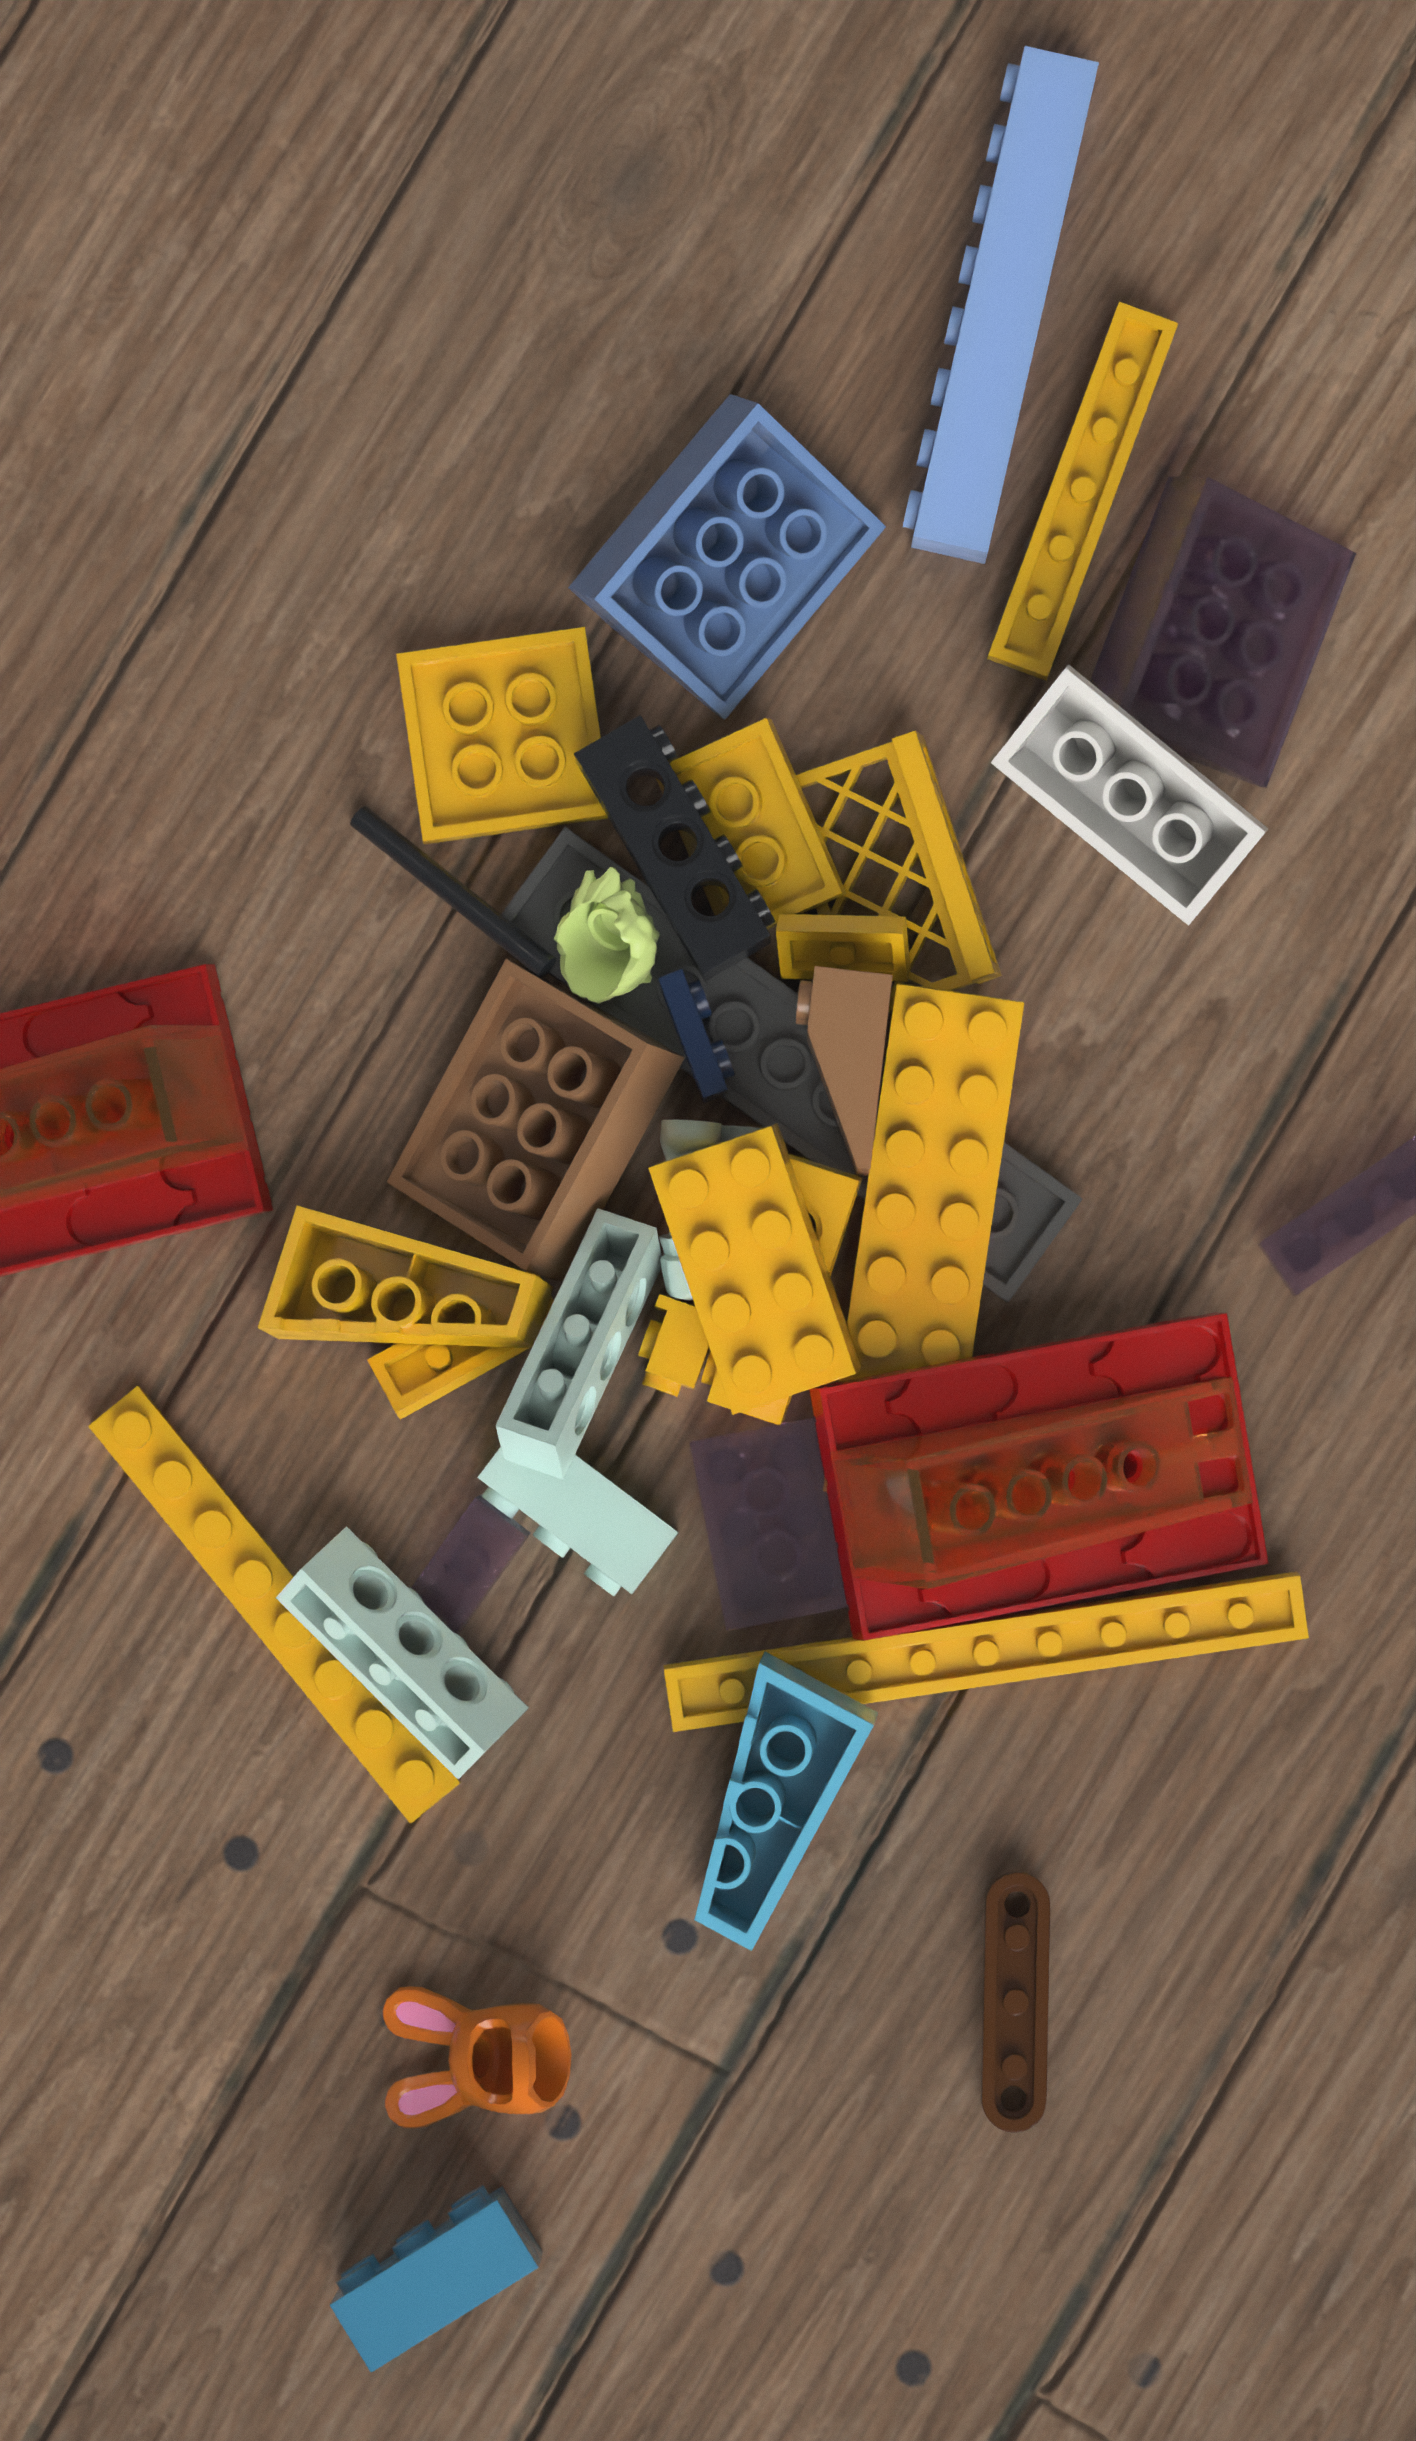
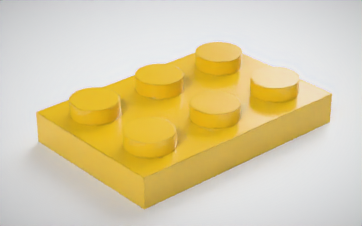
M764 718L669 763L681 784L692 779L710 809V813L702 817V820L712 837L716 839L724 834L735 850L743 867L734 872L745 893L748 894L757 889L768 906L775 923L766 927L767 930L777 926L779 914H803L847 894L772 719ZM656 778L658 785L661 789V792L663 794L665 788L663 784ZM678 830L690 857L696 849L697 842L688 832ZM704 886V892L714 915L722 913L729 903L728 894L719 886Z

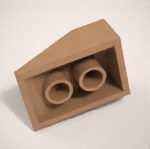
M815 966L813 982L800 980L796 1024L808 1025L807 1042L856 1175L869 1176L893 975Z

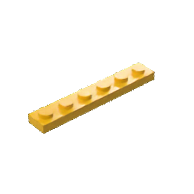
M1122 302L1118 303L990 648L988 660L1047 681L1176 332L1177 322Z

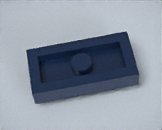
M682 969L659 977V987L703 1103L728 1095L724 1079L735 1076L722 1039L710 1043L702 1023V1019L712 1016V1012L700 980L687 983Z

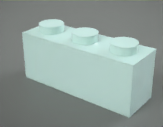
M500 1447L477 1477L488 1485V1488L482 1494L485 1500L511 1519L520 1509L539 1524L532 1534L534 1537L562 1558L570 1548L591 1563L584 1574L613 1596L617 1594L621 1587L633 1594L679 1533L577 1455L574 1456L564 1479H560L504 1460Z

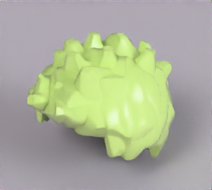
M609 867L598 879L595 877L594 870H587L585 872L580 887L575 890L570 912L560 920L554 937L560 954L561 974L567 981V985L572 993L584 999L588 998L589 1001L598 1004L613 997L624 995L638 987L641 983L651 982L652 976L650 972L655 964V956L657 954L656 943L660 936L654 927L653 918L646 913L641 893L636 892L635 881L629 878L621 883L620 873L616 868Z

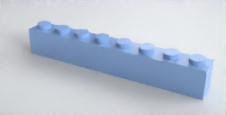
M1025 46L1021 64L1008 63L1000 96V101L1012 103L1007 126L994 124L986 157L987 162L998 164L993 187L980 184L972 222L983 224L984 227L979 248L966 245L958 283L970 285L965 309L952 307L944 344L956 346L951 370L938 368L930 404L942 407L937 431L924 430L916 465L928 468L923 492L910 491L903 527L914 530L911 548L982 564L986 562L1099 62Z

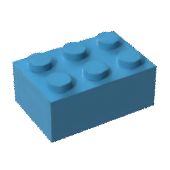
M484 2185L472 2190L451 2205L452 2209L447 2213L450 2219L433 2228L429 2219L425 2220L396 2239L397 2244L392 2247L395 2254L380 2263L375 2255L371 2254L341 2274L342 2278L336 2282L339 2289L331 2301L330 2307L370 2372L375 2371L539 2268L543 2251L503 2186L490 2194Z

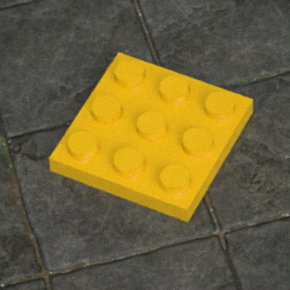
M585 627L396 654L424 845L608 818L576 764L574 753L601 738Z

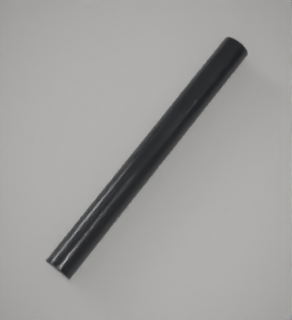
M363 806L355 813L350 822V825L538 977H544L553 968L556 958L370 808Z

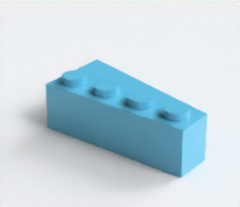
M766 1651L758 1665L747 1715L694 1919L752 1951L878 1716V1712Z

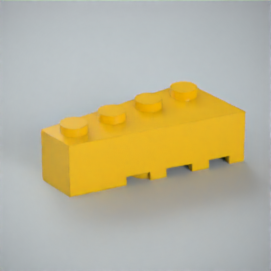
M297 1205L258 1329L277 1339L532 1348L539 1334L553 1286L531 1273Z

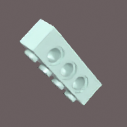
M597 1208L495 1425L504 1460L564 1479L660 1272V1258L662 1254L656 1227Z
M347 1526L307 1562L276 1597L457 1779L529 1708L514 1693L511 1686L496 1676L469 1649L465 1640L452 1632L424 1604L418 1593L407 1587L378 1558L376 1552L368 1544L362 1542Z

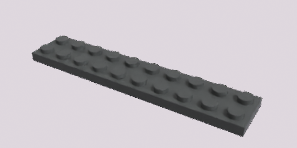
M564 827L502 912L504 917L556 958V962L548 974L569 988L567 981L561 974L560 954L557 950V942L554 940L557 926L562 917L570 912L575 890L580 887L587 870H594L595 877L598 879L609 867L616 868L620 873L621 883L629 878L635 881L636 892L641 893L646 913L653 918L654 927L660 934L656 943L657 954L655 956V964L650 972L652 980L650 983L639 984L638 987L624 995L613 997L599 1004L589 1001L588 998L585 1000L685 1057L680 1069L693 1077L659 987L658 978L682 969L687 983L700 980L712 1012V1016L702 1019V1023L710 1043L722 1039L735 1076L724 1079L728 1095L721 1098L762 1128L778 1123L784 1143L805 1159L856 1175L807 1042L808 1025L796 1024L798 994L749 958L743 959L704 982L650 888ZM883 1055V1063H882V1071H881V1080H880L879 1098H878V1106H877V1115H878L880 1094H881L883 1074H884V1067H885V1060H886V1057H885L884 1055ZM1005 1142L1002 1151L983 1287L1008 1303L1083 1198ZM857 1175L863 1177L857 1196L865 1201L869 1176Z

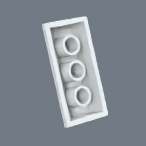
M1070 665L1063 670L991 762L1188 926L1268 830L1265 825Z

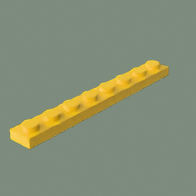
M136 1386L88 1426L410 1824L461 1783L276 1599L294 1575L140 1386Z

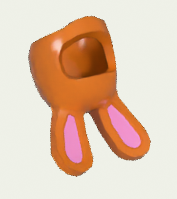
M414 1986L399 1987L386 1999L383 2008V2018L387 2028L393 2034L405 2039L450 2046L448 2057L449 2071L432 2072L403 2078L396 2081L389 2088L385 2098V2108L389 2118L401 2128H424L448 2118L469 2106H477L482 2109L507 2114L542 2113L553 2107L564 2095L570 2077L572 2057L569 2034L562 2018L544 2006L533 2003H512L470 2010L445 1996L423 1987Z

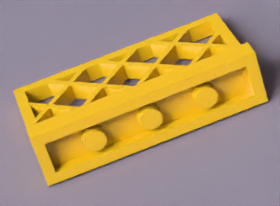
M915 730L892 738V742L796 775L802 789L820 783L839 793L824 826L818 825L825 844L828 838L859 853L843 885L847 894L838 897L832 908L830 902L816 907L818 915H840L849 898L879 913L878 916H899L891 912L907 878H910L930 889L934 904L922 927L906 919L907 928L919 933L909 952L910 969L908 979L922 985L920 987L953 991L974 983L980 984L1002 976L923 735ZM887 759L895 783L882 807L852 792V789L863 767ZM849 773L843 787L829 780ZM898 796L900 797L906 818L891 811ZM848 798L879 813L863 847L832 832ZM887 818L909 827L914 840V844L902 867L871 852ZM918 856L926 879L911 872ZM868 858L899 873L882 907L851 892ZM937 917H939L945 938L931 932ZM927 938L949 948L957 972L956 975L930 982L910 972ZM894 982L891 988L888 1012L893 1011L897 983L904 984L905 982Z

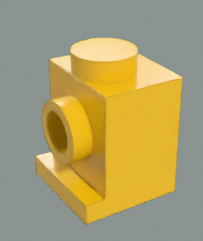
M659 1294L655 1308L666 1312L663 1323L650 1320L638 1354V1356L649 1359L642 1384L678 1397L681 1386L692 1390L695 1389L709 1350V1345L696 1307Z

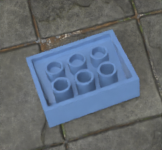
M730 394L568 588L612 629L716 715L725 720L886 526L759 403Z

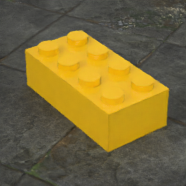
M778 1123L648 1168L732 1415L854 1375L859 1371L861 1366Z

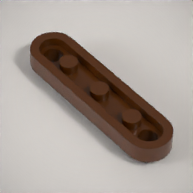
M1018 1871L1005 1873L993 1881L986 1893L984 1911L981 2104L986 2117L994 2126L1012 2133L1023 2132L1035 2126L1042 2118L1047 2102L1050 1898L1046 1888L1037 1878L1028 1873ZM1012 1892H1022L1028 1897L1029 1906L1022 1915H1010L1005 1909V1900ZM1017 2086L1025 2092V2101L1021 2107L1007 2109L1002 2105L1001 2095L1007 2087Z

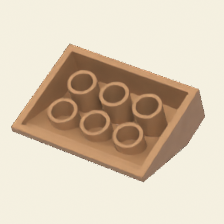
M505 959L387 1183L525 1271L563 1282L597 1208L604 1209L685 1057L637 1028L549 980L538 977L535 973L516 962Z

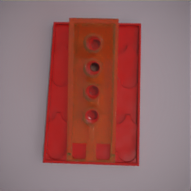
M203 964L0 1013V1277L273 1211L268 1185L265 1183V1173L255 1130L250 1119L251 1114L241 1071L235 1056L236 1050L227 1012L220 993L222 991L215 964Z
M1214 1312L1199 1316H1188L996 1354H984L914 1369H902L809 1389L813 1414L816 1417L815 1426L824 1477L827 1480L826 1489L834 1535L838 1543L837 1552L845 1598L849 1606L848 1615L852 1638L855 1640H871L1269 1564L1227 1313Z

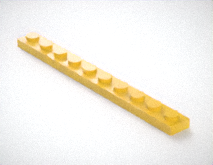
M1296 1571L998 1615L865 1641L849 1637L666 1664L663 1666L673 1732L744 1722L758 1665L765 1651L862 1704L1301 1640L1309 1638L1301 1577Z

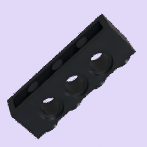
M639 715L574 753L576 764L704 982L771 944V935L766 927L775 923L773 915L758 890L755 889L746 894L736 878L734 872L743 867L727 837L723 834L714 839L706 827L702 817L709 814L710 809L693 780L691 779L681 784L669 763L677 759L678 755L660 725L649 730L642 716ZM642 776L657 778L665 788L661 799L650 806L638 805L628 796V790L632 782ZM677 830L688 832L697 842L694 853L682 861L670 860L660 850L663 838L670 832ZM707 885L719 886L729 896V903L726 909L715 916L702 915L692 905L695 893Z

